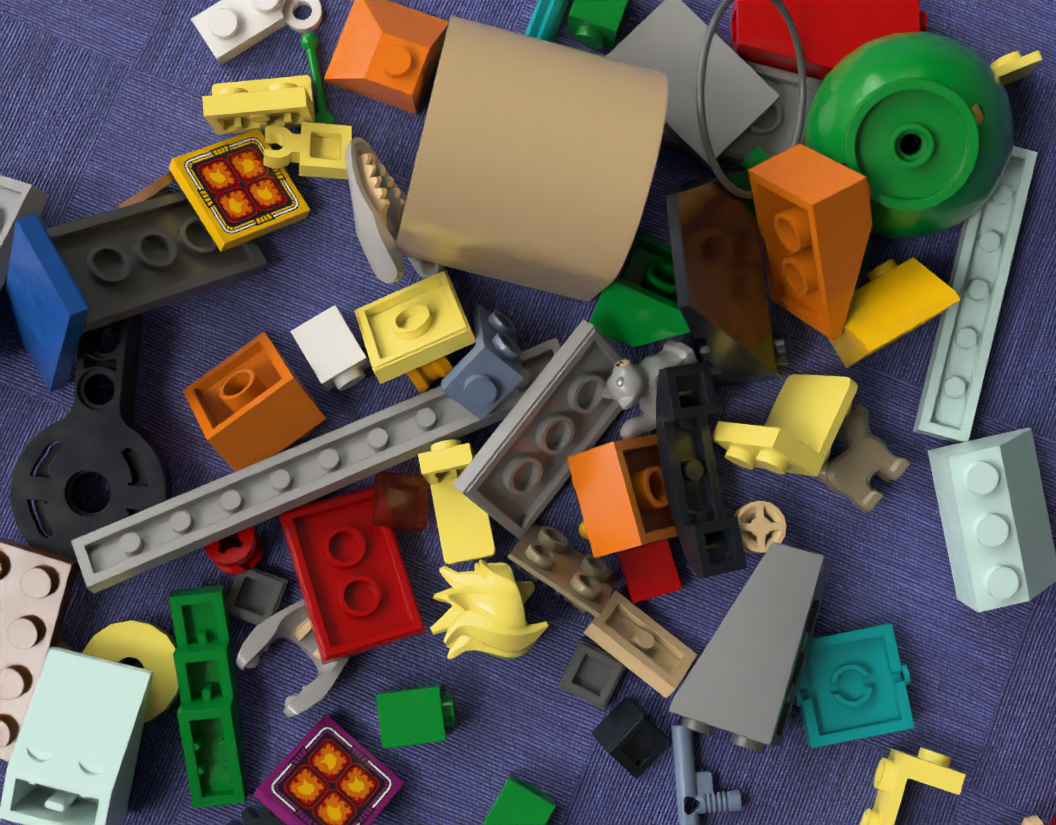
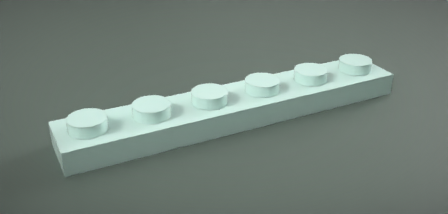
M1013 146L1005 175L993 195L971 217L964 220L948 286L956 291L960 301L941 313L913 432L957 444L969 441L1038 152Z

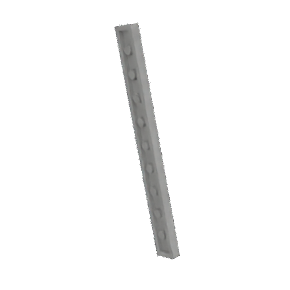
M557 337L521 352L520 359L524 379L482 421L444 393L441 385L72 540L71 542L86 587L93 594L416 457L420 453L430 451V446L434 443L458 439L505 419L561 348Z

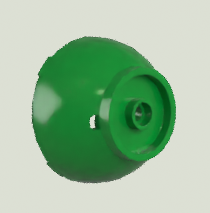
M924 31L887 35L868 41L846 55L824 77L812 99L805 123L806 147L840 164L845 163L846 167L867 177V182L871 189L872 228L870 233L893 239L921 238L944 232L971 217L991 198L1005 175L1014 141V118L1008 92L995 70L970 47L952 38ZM975 104L982 107L985 115L981 124H977L971 109ZM907 134H916L921 139V146L915 153L908 154L900 149V141Z

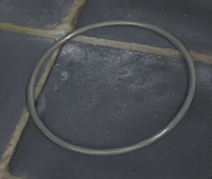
M723 0L709 23L699 56L696 80L698 126L704 152L719 182L733 195L744 199H753L752 191H744L736 187L721 170L711 146L706 124L704 88L710 45L719 21L728 7L735 1ZM770 0L777 7L786 22L797 60L799 104L795 132L790 147L792 148L800 143L805 119L807 94L805 61L800 37L787 7L782 0Z

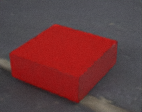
M668 539L617 554L632 603L682 589Z

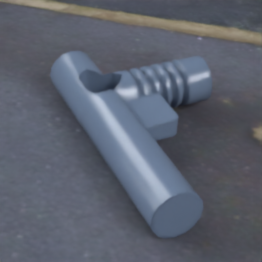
M682 723L672 724L679 825H700L699 814H706V812L716 813L718 811L721 813L722 810L723 812H727V810L729 812L741 811L742 804L739 790L722 791L721 793L717 791L715 793L713 792L712 774L709 771L695 770L692 730L683 727ZM687 796L699 801L698 806L689 812L684 811V798Z

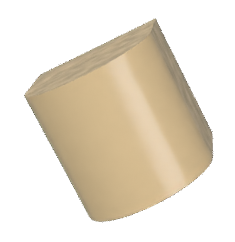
M451 15L396 241L400 254L589 302L615 280L636 234L652 182L662 139L668 98L667 75L664 72Z

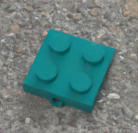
M892 623L812 637L796 692V701H794L795 706L800 707L806 741L810 748L915 728L906 685L911 683L910 673L907 665L900 662ZM901 670H902V672H903L904 680H902V677H901V673H900Z

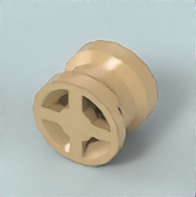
M755 501L739 508L733 515L738 516L743 548L747 553H764L772 542L781 544L786 535L787 525L785 517L780 509L770 502Z

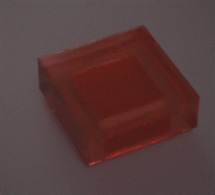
M384 471L378 472L374 477L371 525L421 533L427 527V480L425 478Z

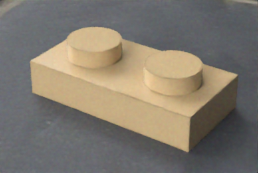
M616 590L609 597L599 618L594 617L583 632L665 698L676 690L697 656L694 651Z

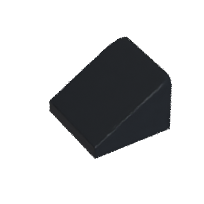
M624 698L592 732L593 737L636 780L672 743L629 698Z

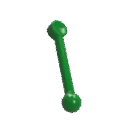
M306 32L300 38V45L307 51L318 111L315 116V123L335 125L332 114L327 110L316 49L319 46V38L313 32Z

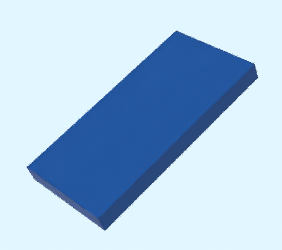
M33 213L16 219L3 309L51 393L67 385L89 305L39 215L36 216Z

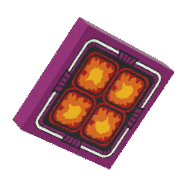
M325 714L264 780L253 795L287 825H370L405 782Z

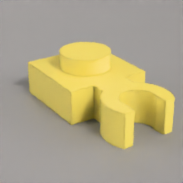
M301 122L300 134H292L290 130L280 125L266 126L265 143H276L281 145L282 148L279 150L264 149L263 165L277 169L287 166L290 162L299 163V176L348 180L345 156L346 148L352 138V126Z

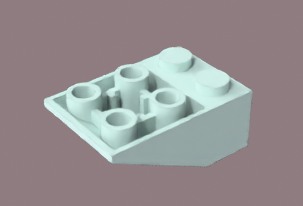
M52 646L48 651L7 767L0 805V819L24 825H120L126 818L154 671Z

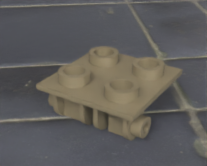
M535 522L507 557L517 564L516 569L536 582L540 579L543 581L541 584L543 587L546 588L549 585L556 590L554 593L556 596H559L561 593L564 595L563 600L580 610L583 614L587 611L596 618H599L619 579L612 574L611 568L598 557L594 558L590 554L583 555L568 545L567 538L561 532L550 526L541 527Z

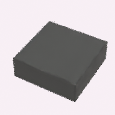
M253 568L244 574L236 575L227 595L229 615L259 625L267 618L279 612L291 581L257 568Z
M580 639L557 687L604 710L626 666L611 654Z

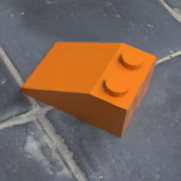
M798 144L748 169L751 189L754 195L753 200L770 297L773 302L831 340H835L843 332L872 228L871 189L867 182V177L802 144Z

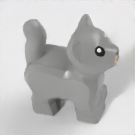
M668 340L663 344L662 351L644 358L638 364H634L628 359L619 360L614 364V368L606 381L607 386L600 392V396L615 400L623 410L631 408L639 400L640 409L643 413L640 416L630 418L623 424L619 431L623 440L635 438L640 433H647L657 429L656 393L659 369L697 363L692 348L681 342Z

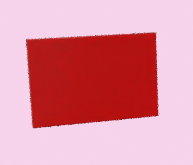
M379 485L294 508L279 514V520L323 665L425 633L426 630Z

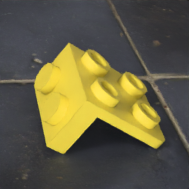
M792 374L786 379L764 426L718 421L711 436L712 441L727 450L725 458L743 468L752 470L756 467L782 475L788 472L817 477L822 466L829 458L831 446L844 418L851 410L852 400L858 385L849 377Z

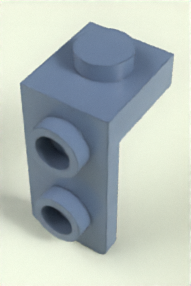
M478 304L472 311L476 346L441 381L444 393L482 421L524 379L520 359L521 350L518 347L515 334L517 332L516 327L501 312L494 310L491 314Z

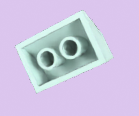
M1024 428L927 450L957 600L979 613L1030 601L1056 582V553L1032 429Z

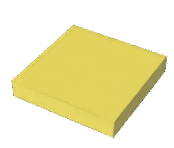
M447 270L354 310L373 371L380 384L476 342Z

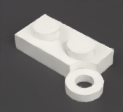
M221 0L191 18L219 64L223 65L286 25L299 33L315 30L323 19V10L319 0ZM301 5H307L312 9L311 15L305 20H299L294 16L296 8Z

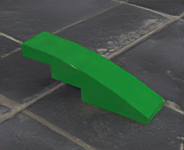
M225 584L173 590L169 596L177 642L173 658L181 699L177 715L193 808L246 803L247 789L239 688Z

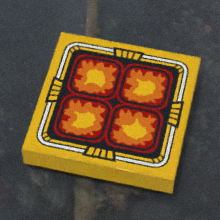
M259 128L172 158L169 165V170L220 252L306 219L310 212V208L284 167L275 169L263 165L264 149L272 148L268 143H265V137Z

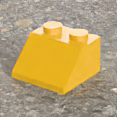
M914 257L899 266L894 259H890L866 274L871 282L853 292L842 335L835 340L828 339L847 369L932 320L960 301V298L955 290Z

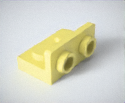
M308 75L218 83L212 86V96H202L204 117L217 135L245 133L258 128L260 131H265V127L269 125L297 128L301 127V122L315 123L313 86Z

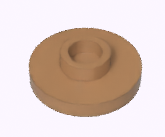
M169 171L118 205V207L122 208L168 195L170 193L165 187L176 179L171 171Z

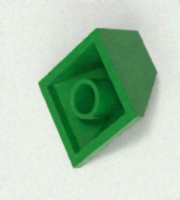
M636 231L621 270L615 280L602 291L589 323L594 325L607 338L614 341H622L633 347L689 333L690 330L678 306L672 247Z

